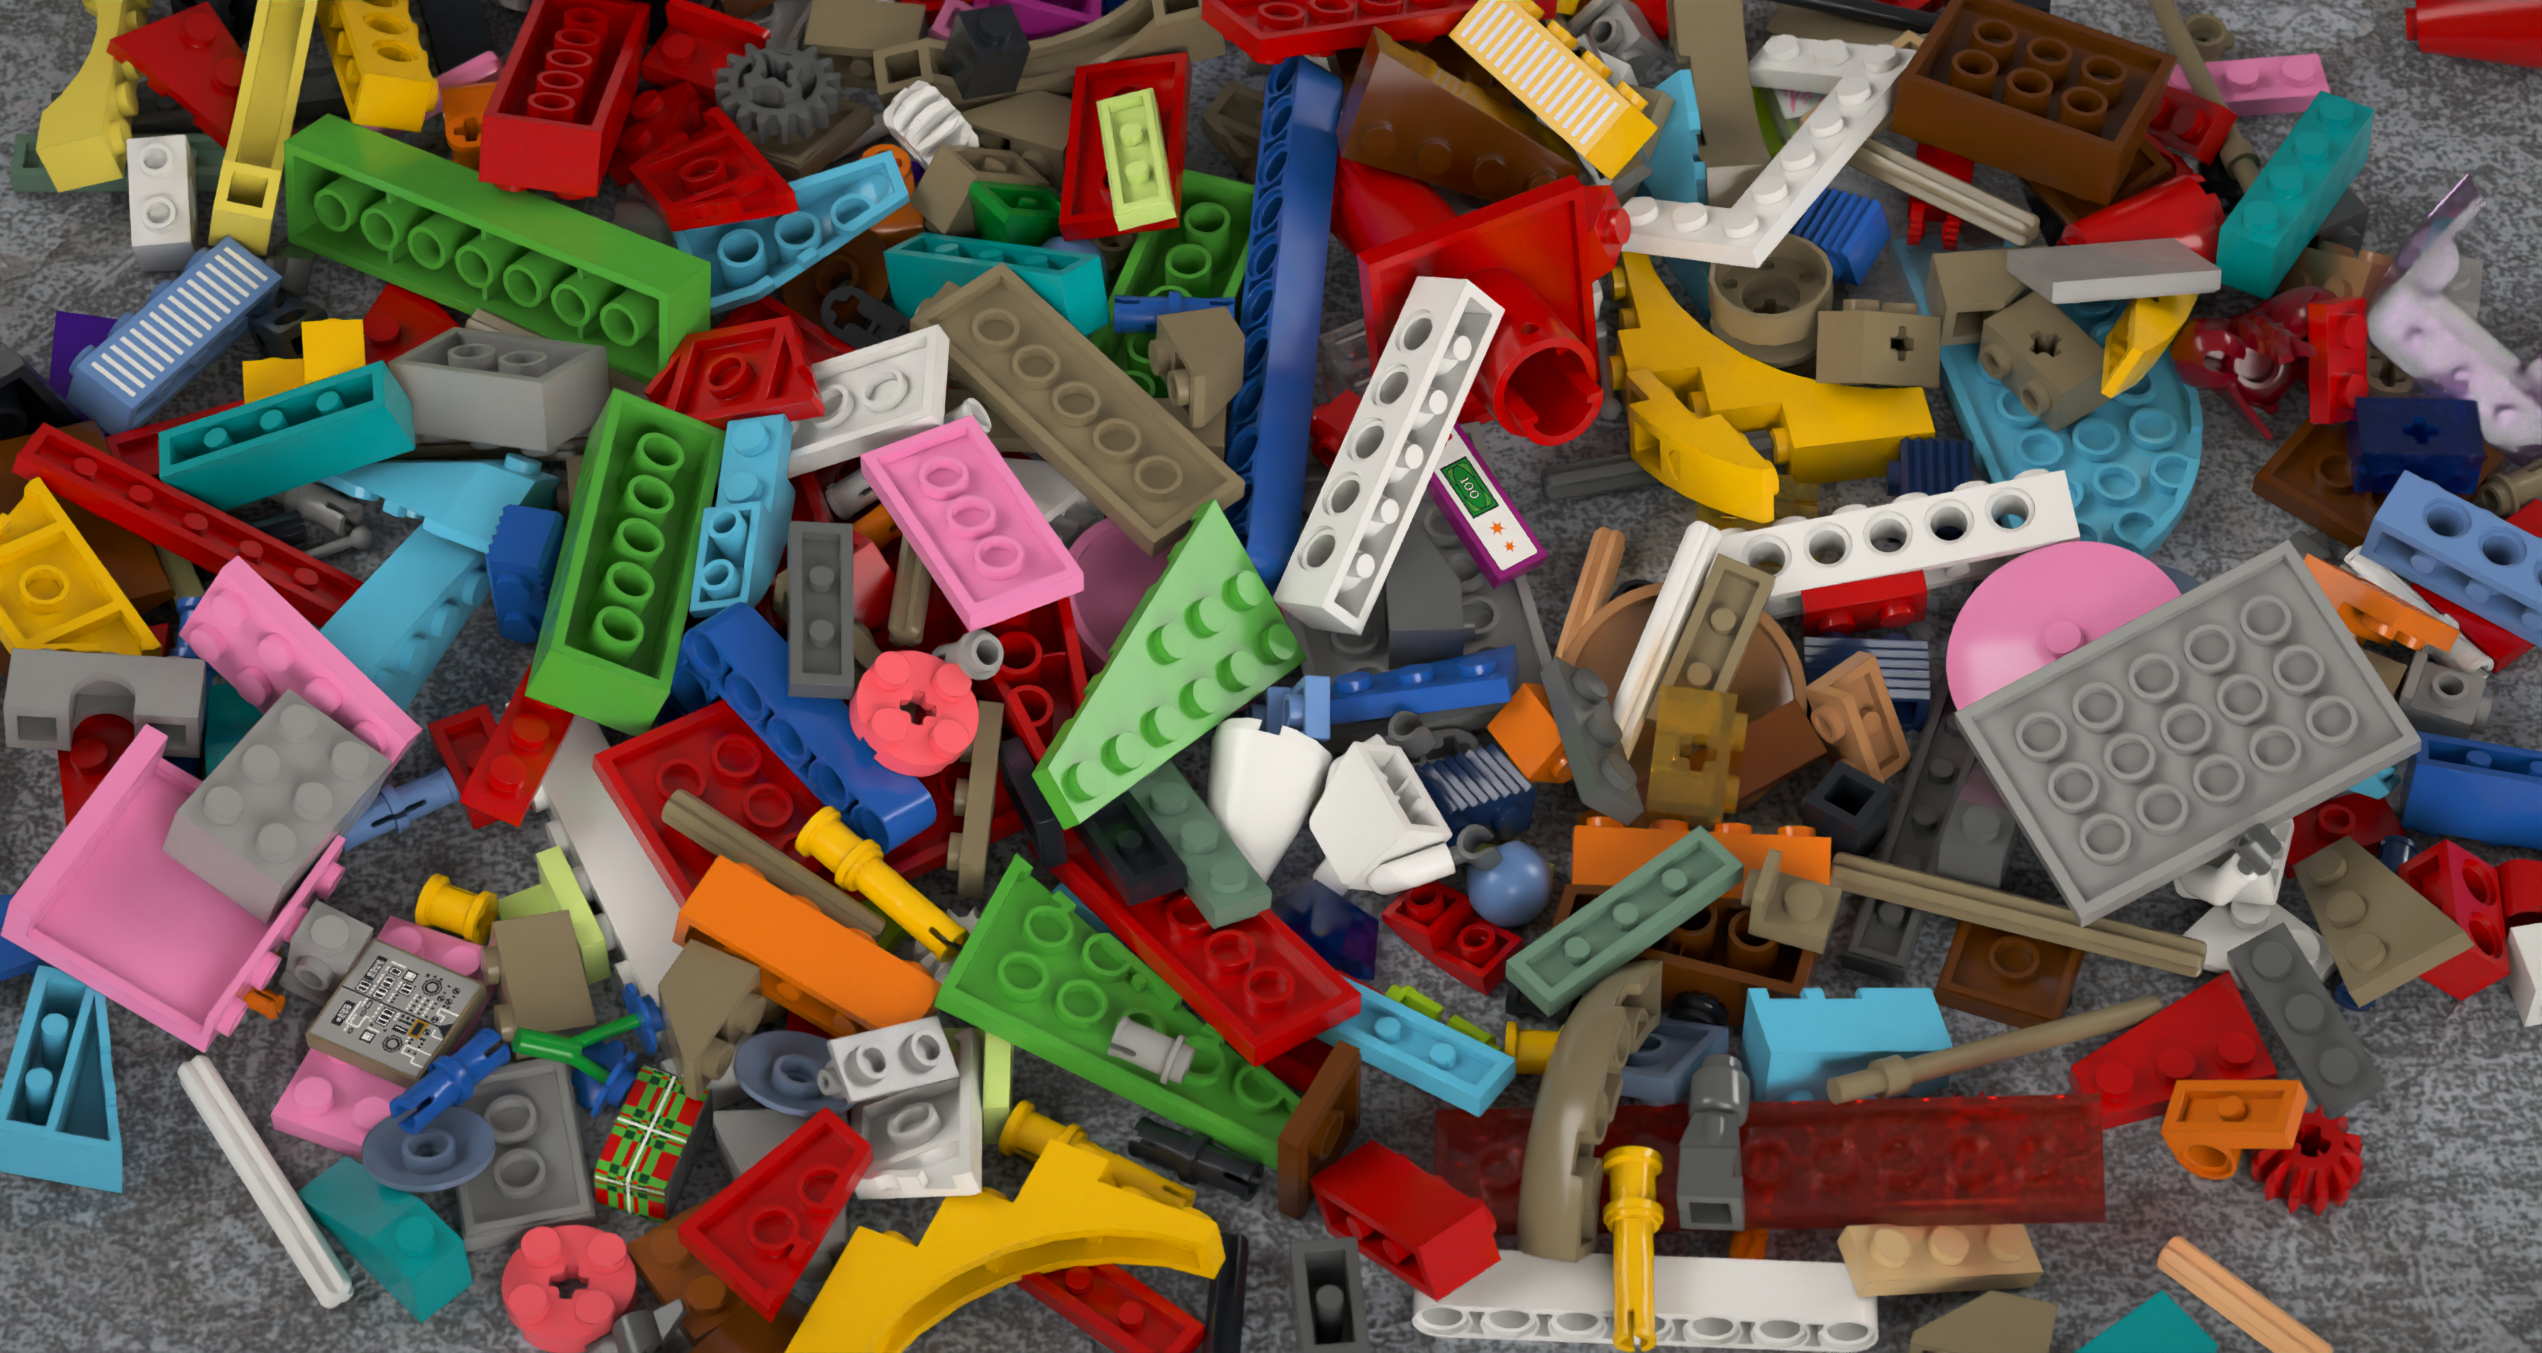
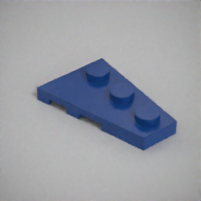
M1516 645L1430 663L1408 665L1397 670L1371 675L1369 672H1351L1334 678V683L1330 684V725L1393 717L1400 711H1410L1418 714L1511 702L1519 670Z

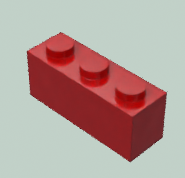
M1373 1139L1309 1179L1329 1234L1336 1238L1357 1236L1359 1253L1436 1302L1501 1261L1492 1234L1497 1229L1496 1222L1491 1211L1483 1201L1477 1197L1469 1198L1451 1187L1442 1176L1429 1174L1416 1166L1404 1153L1396 1154Z

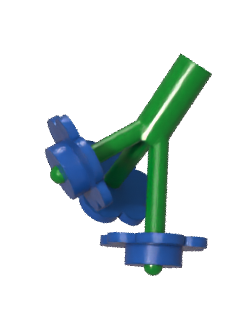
M632 982L626 984L625 989L622 990L624 1004L629 1013L628 1016L571 1038L524 1027H518L514 1034L512 1043L514 1053L576 1067L572 1073L571 1082L573 1086L579 1089L577 1093L578 1103L586 1110H592L590 1116L595 1119L599 1118L609 1105L619 1109L625 1103L638 1077L637 1063L635 1061L638 1054L632 1050L627 1054V1045L620 1040H612L608 1045L603 1043L602 1040L634 1029L636 1035L640 1037L646 1053L652 1055L656 1053L655 1045L658 1044L656 1033L663 1030L660 1007L656 1006L650 994L642 997L638 995Z

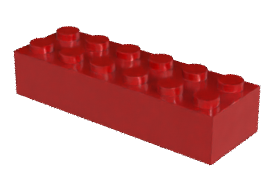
M533 0L483 114L478 181L494 183L498 189L508 192H521L528 188L553 191L555 196L566 200H581L587 196L597 197L642 78L641 62L647 56L651 4L627 0Z

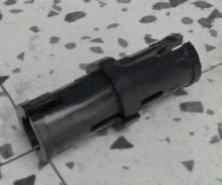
M1146 1116L1140 1118L1131 1133L1142 1139L1140 1142L1129 1140L1128 1154L1130 1156L1140 1157L1178 1173V1179L1184 1183L1193 1186L1202 1182L1237 1196L1240 1200L1247 1203L1253 1199L1260 1187L1259 1183L1250 1180L1253 1176L1263 1178L1264 1164L1215 1146L1213 1138L1202 1133H1195L1193 1136H1189L1154 1122L1153 1119Z

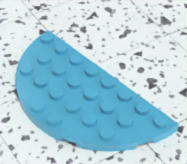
M1923 238L1920 242V247L1907 245V240L1890 242L1889 262L1907 303L1918 304L1917 315L1931 316L1925 298V289L1932 254L1955 252L1943 250L1944 243L1941 241V238ZM1958 238L1956 251H1973L1963 247L1962 238ZM2007 243L2003 245V248L2019 247ZM2124 299L2055 304L2104 350L2107 334L2128 306L2123 302ZM1980 343L1940 346L1939 379L1965 439L1973 442L1974 460L1983 481L1988 484L2013 480L2018 474L2031 469H2046L2049 473L2065 470L2080 533V541L2112 544L2135 552L2146 559L2164 543L2178 525L2190 502L2198 477L2202 452L2203 415L2197 389L2181 382L2170 365L2169 348L2171 343L2156 364L2136 385L2110 398V401L2056 433L2038 416L2031 415L2024 408L2020 399L2000 380L1993 379L1986 373L1981 362L1978 361ZM2006 514L1999 517L2003 528L2007 529L2017 528L2025 522L2024 519L2014 514Z

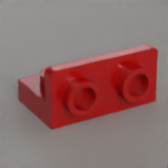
M669 0L666 4L668 27L641 62L643 80L666 88L689 80L701 98L716 105V72L718 68H727V56L735 54L744 57L745 45L748 43L754 45L758 50L766 48V41L771 38V33L768 29L752 21L729 16L712 10L703 4L692 3L686 0Z

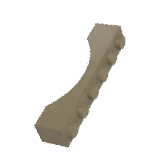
M1128 0L1106 16L1078 29L1049 38L1028 41L1031 49L1015 92L963 100L943 57L947 45L946 41L924 38L872 51L878 96L884 110L905 87H910L917 80L928 82L932 87H936L961 113L1036 89L1059 96L1073 93L1076 66L1188 52L1190 62L1194 63L1226 55L1227 53L1222 34L1201 19L1202 0Z

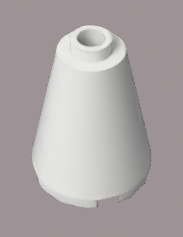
M1230 718L1218 724L1211 740L1206 807L1266 883L1323 794L1333 758L1330 752L1316 740L1295 729L1282 725L1278 736L1259 731L1262 723L1260 719Z

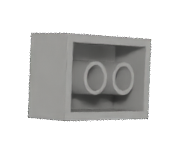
M453 327L388 362V369L413 404L414 432L424 442H443L456 439L469 441L470 447L475 449H494L507 446L520 448L521 454L525 456H546L555 453L557 446L569 439L587 434L589 428L597 421L610 396L606 346Z
M288 688L176 811L162 851L267 924L301 886L337 835L344 837L375 802L392 761Z

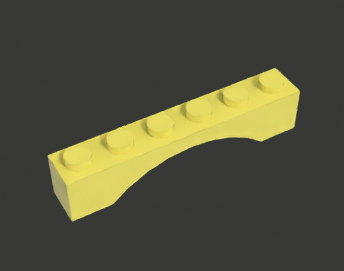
M82 0L87 12L97 18V31L94 42L79 73L63 93L42 112L36 144V151L58 193L124 178L127 159V139H133L131 133L132 119L139 111L136 95L138 80L142 79L144 74L128 61L123 64L119 63L106 50L112 38L148 25L149 8L154 7V0Z
M319 0L257 1L237 105L213 205L208 245L215 246L229 235L252 254L267 256L285 168L284 141L291 138Z

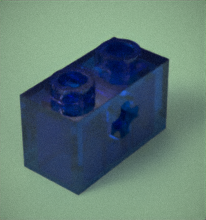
M2356 397L2347 433L2353 492L2389 494L2403 471L2407 470L2425 480L2438 484L2442 489L2452 494H2475L2485 457L2477 400Z

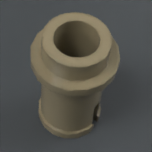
M2542 459L2533 460L2530 464L2506 475L2502 473L2489 475L2485 484L2481 485L2478 491V500L2481 508L2491 511L2501 519H2507L2518 512L2520 507L2531 503L2536 498H2542Z

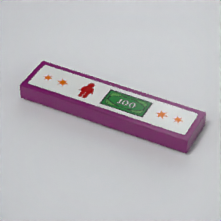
M1368 385L1366 386V388H1365V390H1364L1362 396H1364L1365 391H1366ZM1456 420L1426 490L1495 590L1543 565L1548 554Z

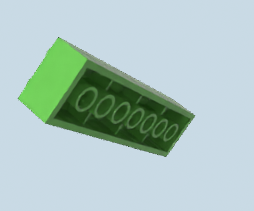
M329 113L284 141L288 242L309 249L314 253L471 316L476 309L483 308L548 339L606 346L609 367L648 385L656 374L665 369L670 361V356L687 334L710 330L711 262L527 190L508 192L498 189L494 183L478 181V171L360 125L352 124V122Z

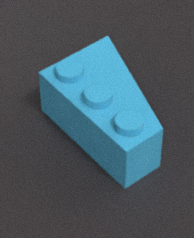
M38 965L0 1091V1172L122 1194V1143L119 1132L117 1098L111 1060L106 998L103 994L58 968Z
M1748 988L1739 1061L1742 1064V1071L1750 1081V1095L1761 1125L1781 1121L1798 1123L1815 1114L1845 1108L1848 1110H1861L1879 1101L1903 1096L1925 1097L1936 1092L1938 1089L1948 1088L1951 1075L1913 1084L1907 1093L1886 1099H1879L1875 1095L1840 1104H1834L1829 1099L1826 1089L1827 1081L1830 1078L1865 1070L1873 1060L1892 1055H1899L1903 1059L1953 1047L1932 989L1858 988L1854 994L1856 998L1826 999L1822 988H1803L1800 993L1801 999H1770L1767 988Z

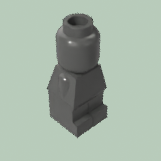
M1712 1054L1702 1060V1067L1693 1073L1690 1082L1688 1114L1691 1120L1679 1144L1680 1160L1677 1203L1680 1229L1744 1231L1746 1207L1739 1128L1746 1123L1748 1116L1750 1081L1747 1075L1741 1071V1062L1736 1057L1728 1054Z

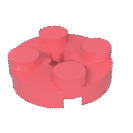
M887 651L882 653L864 673L854 688L849 705L852 730L859 742L864 736L868 745L877 752L873 758L885 768L907 776L924 777L934 775L943 771L946 765L958 760L974 740L978 729L979 711L976 698L971 691L972 680L966 676L958 664L946 663L944 660L928 653L919 651ZM909 702L915 703L924 709L927 716H925L920 725L911 723L910 713L902 711L900 705H907Z
M564 1225L554 1228L541 1226L529 1230L521 1240V1247L509 1259L502 1276V1297L505 1312L510 1322H513L522 1331L524 1339L534 1347L553 1353L585 1352V1346L609 1334L612 1331L613 1324L619 1318L635 1311L638 1301L635 1266L628 1255L624 1240L617 1234L604 1232L590 1226ZM567 1279H578L580 1283L588 1285L586 1289L575 1290L572 1299L561 1298L559 1288L556 1287L560 1282Z

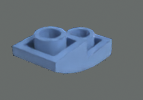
M1305 675L1293 688L1267 687L1256 697L1255 704L1248 705L1246 718L1262 720L1259 731L1279 736L1283 725L1305 734L1321 745L1330 739V676Z

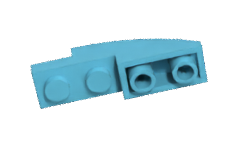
M784 413L733 420L727 423L716 507L704 508L689 609L693 618L713 616L737 602H744L755 608L762 600L774 578L786 544L796 490L787 478L793 426Z

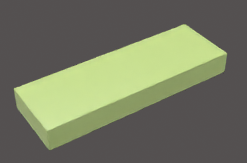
M1153 88L1097 101L1112 206L1118 230L1123 231L1176 218L1158 103Z

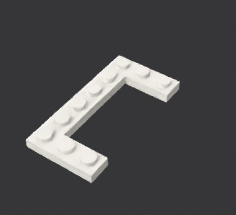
M1772 35L1748 63L1751 86L1828 94L1827 97L1731 209L1705 206L1696 202L1681 203L1657 200L1648 196L1631 197L1622 207L1629 215L1631 231L1629 240L1626 244H1623L1621 251L1759 268L1895 106L1900 76L1917 50L1895 48L1887 44L1872 46L1845 43L1837 39L1823 41L1796 38L1793 35Z

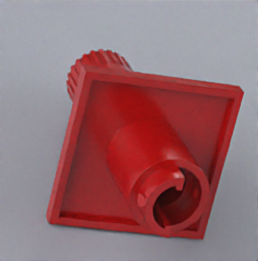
M1338 149L1329 231L1358 262L1371 378L1417 276L1468 279L1502 306L1505 312L1457 417V422L1459 424L1479 421L1480 425L1496 419L1511 434L1528 437L1532 442L1543 446L1561 445L1581 435L1593 423L1603 402V389L1595 382L1600 380L1584 185L1572 174L1459 216L1428 182L1341 158L1340 150Z

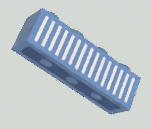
M229 235L223 238L211 250L206 247L199 249L188 261L181 276L174 282L168 279L162 281L150 294L145 307L135 315L131 312L125 313L114 324L108 334V338L97 348L89 345L77 355L69 369V373L73 377L66 401L91 420H95L110 435L140 428L249 332L247 323L249 317L272 311L283 277Z

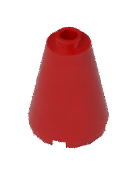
M2416 0V7L2405 8L2407 41H2418L2419 52L2542 70V0Z
M2189 172L2171 177L2067 225L2056 246L2174 238L2216 265L2220 228L2226 219L2216 193L2206 195L2198 182L2207 180L2200 174Z

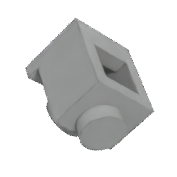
M1592 0L1566 24L1569 30L1578 37L1585 33L1596 43L1599 51L1630 64L1636 79L1642 77L1666 53V50L1640 8L1629 0Z
M2416 650L2398 704L2415 731L2468 740L2471 732L2483 735L2494 699L2482 696L2487 679L2427 662L2428 653Z
M316 899L291 937L286 970L279 979V986L324 1008L371 942L374 928Z

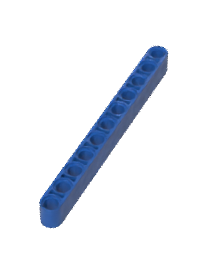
M1303 55L1286 57L1283 63L1274 65L1268 75L1265 87L1240 318V329L1245 335L1243 388L1232 398L1225 464L1245 481L1243 498L1223 510V513L1272 598L1300 536L1338 148L1335 130L1341 117L1343 81L1340 77Z

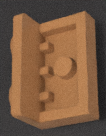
M2322 240L2319 250L2308 247L2303 250L2281 281L2278 295L2299 286H2317L2332 291L2338 297H2365L2366 322L2369 330L2384 284L2408 289L2412 278L2392 270L2395 260L2390 257L2361 249L2356 259L2354 258L2355 250Z
M1858 651L1804 688L1812 709L1811 722L1816 732L1823 739L1832 763L1831 768L1838 760H1841L1885 784L1884 781L1911 763L1912 756L1874 654Z

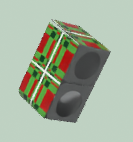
M644 1062L599 1157L594 1175L596 1203L663 1224L671 1219L691 1175V1170L712 1127V1089L706 1087L696 1101L685 1096L679 1076Z

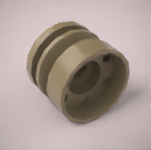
M1787 233L1759 268L1711 262L1708 279L1709 308L1711 311L1710 333L1740 353L1778 370L1809 379L1816 376L1818 311H1832L1833 268L1826 253L1812 241Z

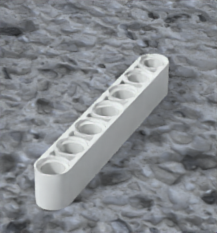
M1498 1250L1501 1261L1438 1302L1413 1287L1412 1322L1416 1329L1429 1336L1613 1344L1614 1254L1592 1253L1574 1263L1538 1258L1524 1254L1521 1251ZM1654 1256V1313L1656 1345L1846 1353L1868 1349L1878 1340L1877 1296L1858 1297L1845 1263ZM1634 1334L1635 1345H1640V1338L1635 1337Z

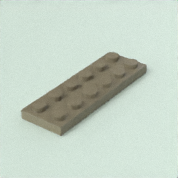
M1003 262L910 319V333L939 324L950 339L948 371L1151 558L1187 535L1193 525L1190 520L1200 505L1215 498L1223 511L1243 498L1245 481Z

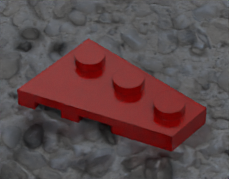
M208 1L110 40L106 50L108 54L114 56L121 64L128 61L149 78L147 86L162 98L169 95L194 115L193 123L226 150L246 56ZM294 126L291 137L298 133Z
M2228 970L2071 1065L2068 1081L2092 1133L2165 1115L2177 1080H2276L2278 1072Z

